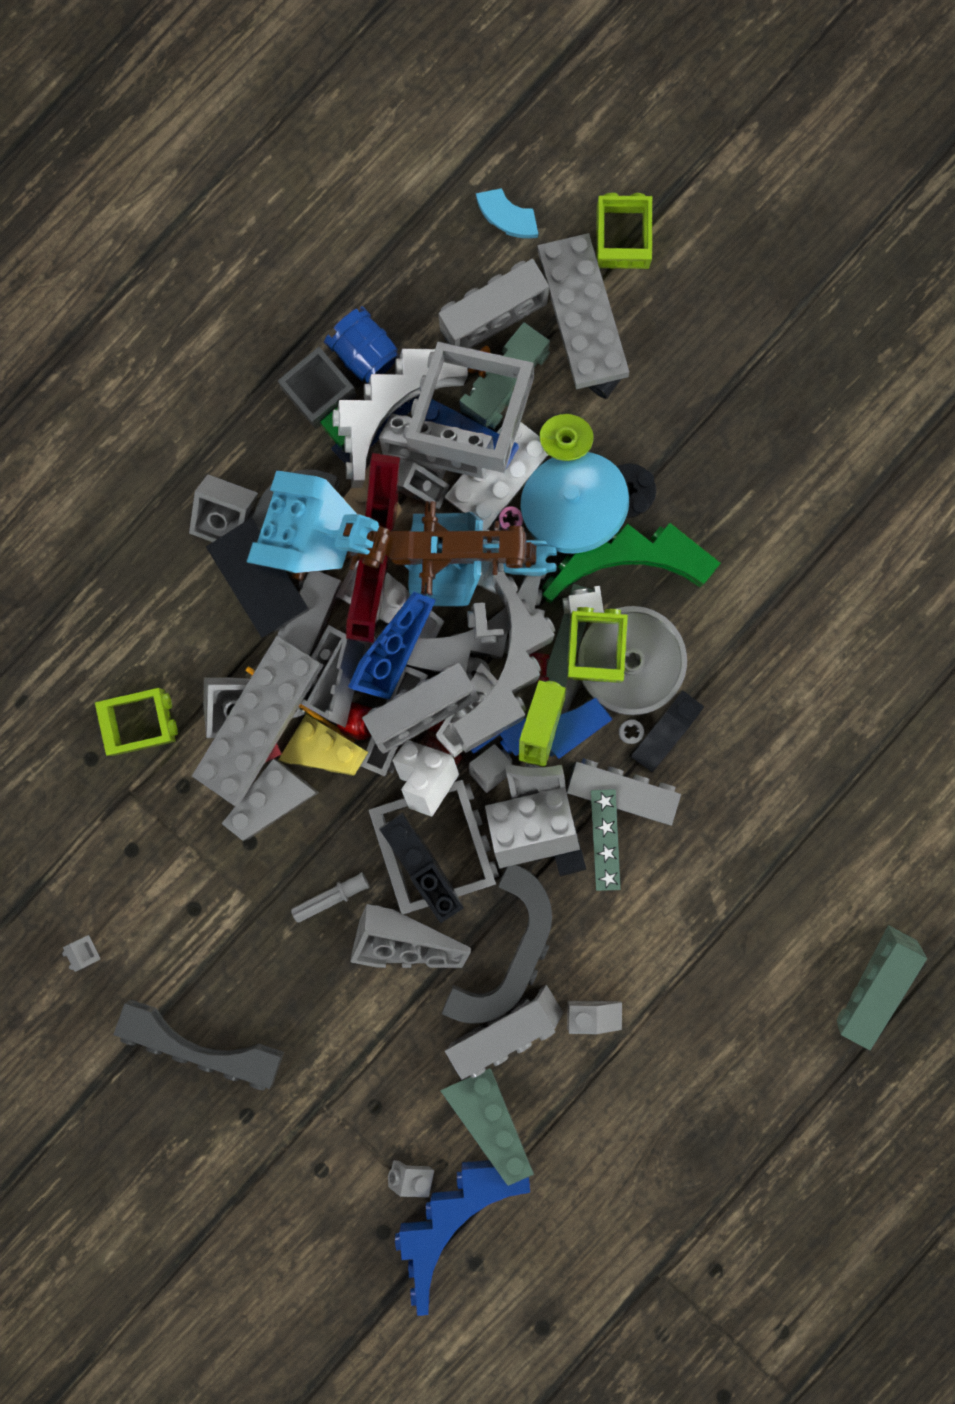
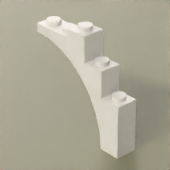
M402 349L400 358L395 359V375L371 374L369 383L364 384V400H339L337 410H333V426H338V436H345V453H350V462H346V479H351V488L363 487L367 453L378 429L391 413L405 402L420 395V381L423 375H427L429 369L427 367L430 352H434L435 349ZM443 363L435 389L463 386L468 376L467 367Z

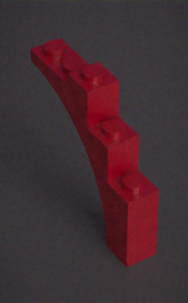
M372 453L365 516L379 523L378 526L387 528L391 532L394 529L397 516L400 457ZM386 554L383 564H379L378 568L362 564L361 560L358 562L347 617L346 639L374 643L384 599L385 577L390 560Z

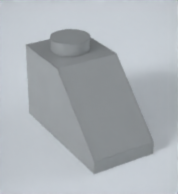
M400 459L398 492L424 504L425 501L437 502L436 509H440L450 485L417 463Z
M567 1001V1029L569 1034H601L622 1030V1001Z

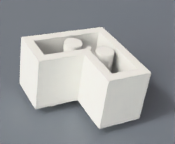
M407 740L393 758L399 778L407 781L401 790L409 809L432 817L459 776L453 755Z

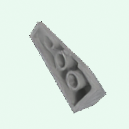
M204 678L203 705L206 738L216 737L250 679ZM298 707L292 719L308 713Z
M367 904L359 920L350 962L386 968V963H402V968H411V964L426 963L430 968H462L471 953V948L393 909Z

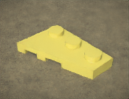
M306 714L278 761L354 776L368 751Z

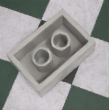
M565 787L485 806L494 853L499 868L580 850Z

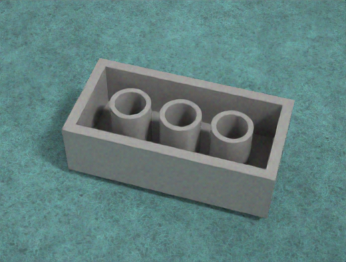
M533 259L527 262L520 261L507 274L503 276L498 274L488 281V285L481 289L474 288L464 295L465 298L457 303L452 301L441 308V312L438 313L440 331L448 344L471 349L547 305L549 285Z

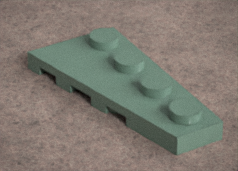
M491 1068L473 1079L469 1077L440 1090L508 1186L534 1175Z

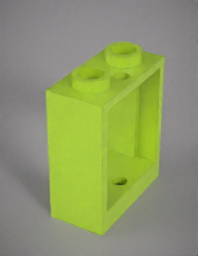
M606 193L598 197L596 259L599 268L649 269L652 261V196H645L642 193H634L630 196ZM604 213H643L642 249L604 248Z
M577 607V611H572L570 614L566 679L622 683L624 681L628 615L621 614L619 609H605L604 613L594 612V608ZM578 622L617 624L615 669L575 666Z
M156 688L95 702L106 756H116L176 742L175 735H178L176 721L174 719L171 720L169 709H172V701L169 693H165L164 689ZM154 698L162 736L122 745L114 707Z

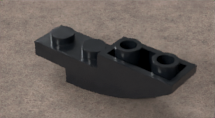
M404 813L399 814L379 828L440 923L464 908L438 862L419 833H416Z

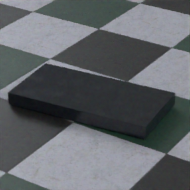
M251 517L206 546L261 638L265 639L310 609L285 570L247 562L253 542H258L261 532Z

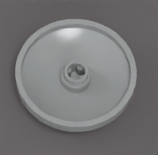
M639 606L620 607L617 609L621 610V614L628 615L624 681L622 683L581 680V682L593 699L597 697L600 701L599 703L612 712L623 715L649 713L670 701L681 687L687 669L685 644L676 627L660 613ZM593 623L588 628L579 646L578 667L615 669L617 624Z

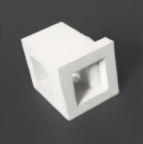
M594 586L591 593L588 592V589L572 591L573 595L562 598L564 614H569L570 618V614L572 611H577V607L594 608V612L604 613L600 586Z

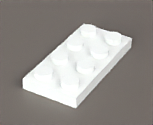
M520 422L514 441L519 445V449L505 470V473L488 469L483 479L463 474L445 495V499L462 513L473 512L482 519L483 528L487 530L499 517L500 512L508 506L526 484L531 474L548 457V454L541 446L540 437L522 422Z

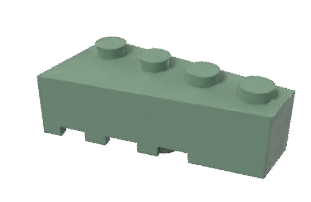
M889 925L887 926L858 985L853 990L846 1008H843L838 1015L837 1025L842 1036L868 1050L872 1049L927 960L916 939Z

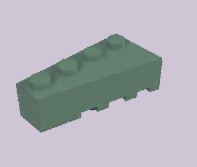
M523 323L503 347L502 353L505 357L532 362L535 368L537 364L543 365L549 357L550 341L529 325ZM486 372L487 376L485 379L479 376L473 383L470 396L464 394L460 399V414L488 429L490 427L495 429L503 417L501 412L506 406H509L517 378Z

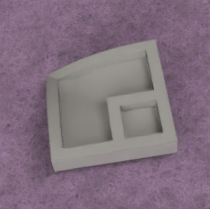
M505 765L511 800L565 787L562 765L537 768Z

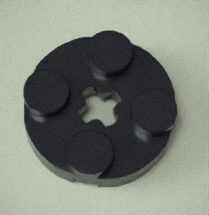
M618 465L616 467L622 473L626 485L631 484L633 489L636 490V494H632L631 498H629V509L626 518H635L645 513L655 500L656 484L654 477L650 471H647L640 465Z

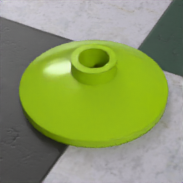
M560 414L544 423L540 431V443L543 450L549 456L562 461H572L583 457L589 452L593 444V431L584 419L572 414Z

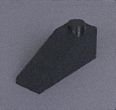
M683 690L678 692L630 757L653 773L705 706Z

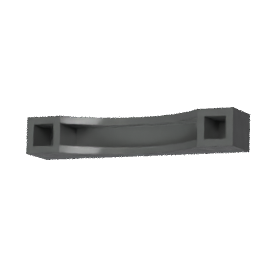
M132 999L124 1003L113 1034L120 1037L122 1043L128 1045H136L137 1043L146 1046V1050L154 1054H162L164 1052L172 1055V1059L177 1062L187 1063L190 1061L198 1064L197 1067L203 1071L213 1072L216 1070L224 1073L223 1076L229 1080L239 1081V1079L250 1082L249 1085L258 1090L270 1089L272 1087L284 1055L283 1051L260 1043L236 1050H214L201 1047L176 1033L166 1023L157 1008Z

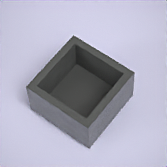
M320 347L316 348L278 380L283 392L315 429L321 426L320 422L338 407L339 400H352L357 396L352 384Z

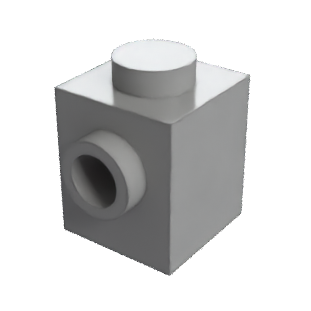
M494 744L469 763V774L488 793L507 778L505 765H512V758L504 749L500 750Z

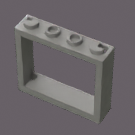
M437 342L435 351L430 352L427 367L429 369L427 375H423L420 381L419 390L421 393L419 399H414L411 414L413 417L411 423H406L403 438L406 439L408 451L505 473L534 380V363ZM443 363L517 378L495 450L420 433Z
M463 780L454 782L448 793L455 790L458 792L485 878L453 888L458 897L496 885L494 878L499 877L495 861L489 862L486 852L491 851L487 836H481L478 826L483 825L478 809L472 810L469 801L474 799L470 784L464 785ZM405 798L369 810L402 915L428 907L424 898L411 902L397 855L379 830L381 826L386 824L384 813L408 806Z

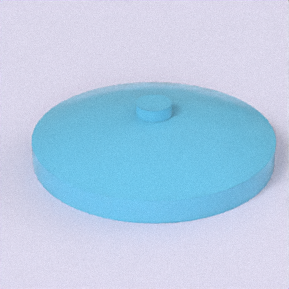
M590 452L572 461H562L555 458L547 460L531 474L521 496V513L530 534L535 540H545L548 546L556 547L557 552L561 553L587 552L605 544L619 531L629 509L628 488L620 470L608 459Z

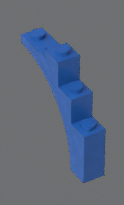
M597 697L575 710L560 715L549 754L551 757L556 755L560 759L613 720L604 706L599 703L600 701ZM526 718L471 749L473 754L479 752L501 735L503 740L500 743L509 755L514 753L515 756H518L519 740Z
M490 1160L462 1162V1172H457V1187L463 1190L431 1193V1202H426L427 1220L432 1221L401 1223L400 1232L395 1233L396 1251L401 1250L402 1260H408L409 1278H414L415 1288L410 1289L411 1306L417 1307V1316L428 1315L430 1284L433 1271L443 1248L454 1232L469 1217L487 1205L509 1196L530 1193L529 1177L508 1186Z

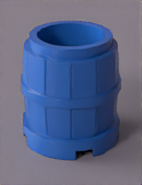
M361 306L360 312L355 309L346 315L334 327L336 334L333 337L328 334L324 340L326 346L332 352L335 351L344 363V366L361 382H366L367 384L371 374H385L395 364V359L399 358L398 349L387 336L386 331L381 329L371 319L370 313L363 306Z

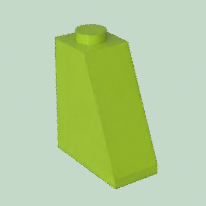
M540 680L538 682L519 740V761L546 767L565 700L566 688L561 687L557 682H543Z

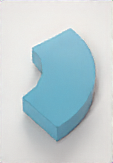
M502 188L476 193L478 206L489 223L513 237L538 238L533 209H523L513 205L505 197Z

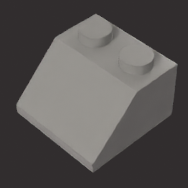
M207 475L195 490L189 534L214 542L248 520L250 512L252 510L255 511L258 493Z

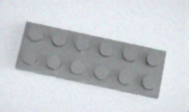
M589 233L537 245L538 255L545 280L549 285L550 298L576 389L629 377L628 365Z
M276 636L192 777L232 805L239 806L324 665L285 639Z

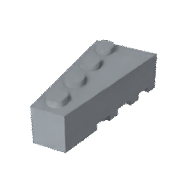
M547 985L538 990L539 993L533 1000L529 1001L525 997L517 1002L508 1015L504 1014L497 1019L488 1021L487 1027L481 1024L449 1044L445 1053L461 1080L468 1076H471L473 1079L485 1072L486 1066L492 1063L497 1066L509 1058L508 1054L515 1050L517 1053H521L532 1045L531 1042L537 1038H540L542 1041L555 1033L554 1029L563 1011Z

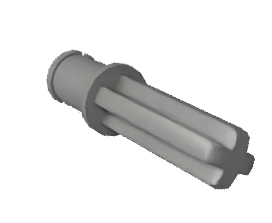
M363 872L343 883L339 881L337 886L291 909L292 916L297 922H301L343 900L349 901V897L370 888L369 883Z

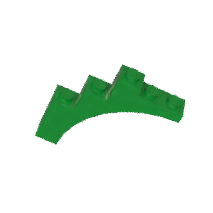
M627 523L623 530L620 528L610 539L611 544L606 542L593 550L573 553V557L568 555L558 567L562 570L556 578L551 576L543 585L542 589L545 592L542 598L551 604L564 589L580 578L598 570L619 565H646L662 568L683 576L698 587H701L721 563L671 523L665 529L662 526L657 529L651 537L654 543L650 542Z

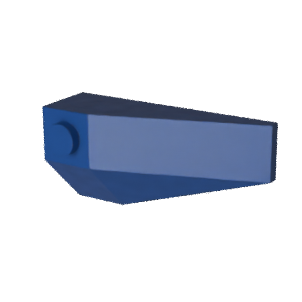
M414 591L363 655L348 687L390 700L436 600Z

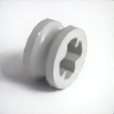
M628 720L620 725L618 734L623 742L634 744L642 739L644 729L640 722ZM635 725L638 729L635 731L638 732V736L636 738L633 736L629 739L626 738L624 734L627 732H624V728Z

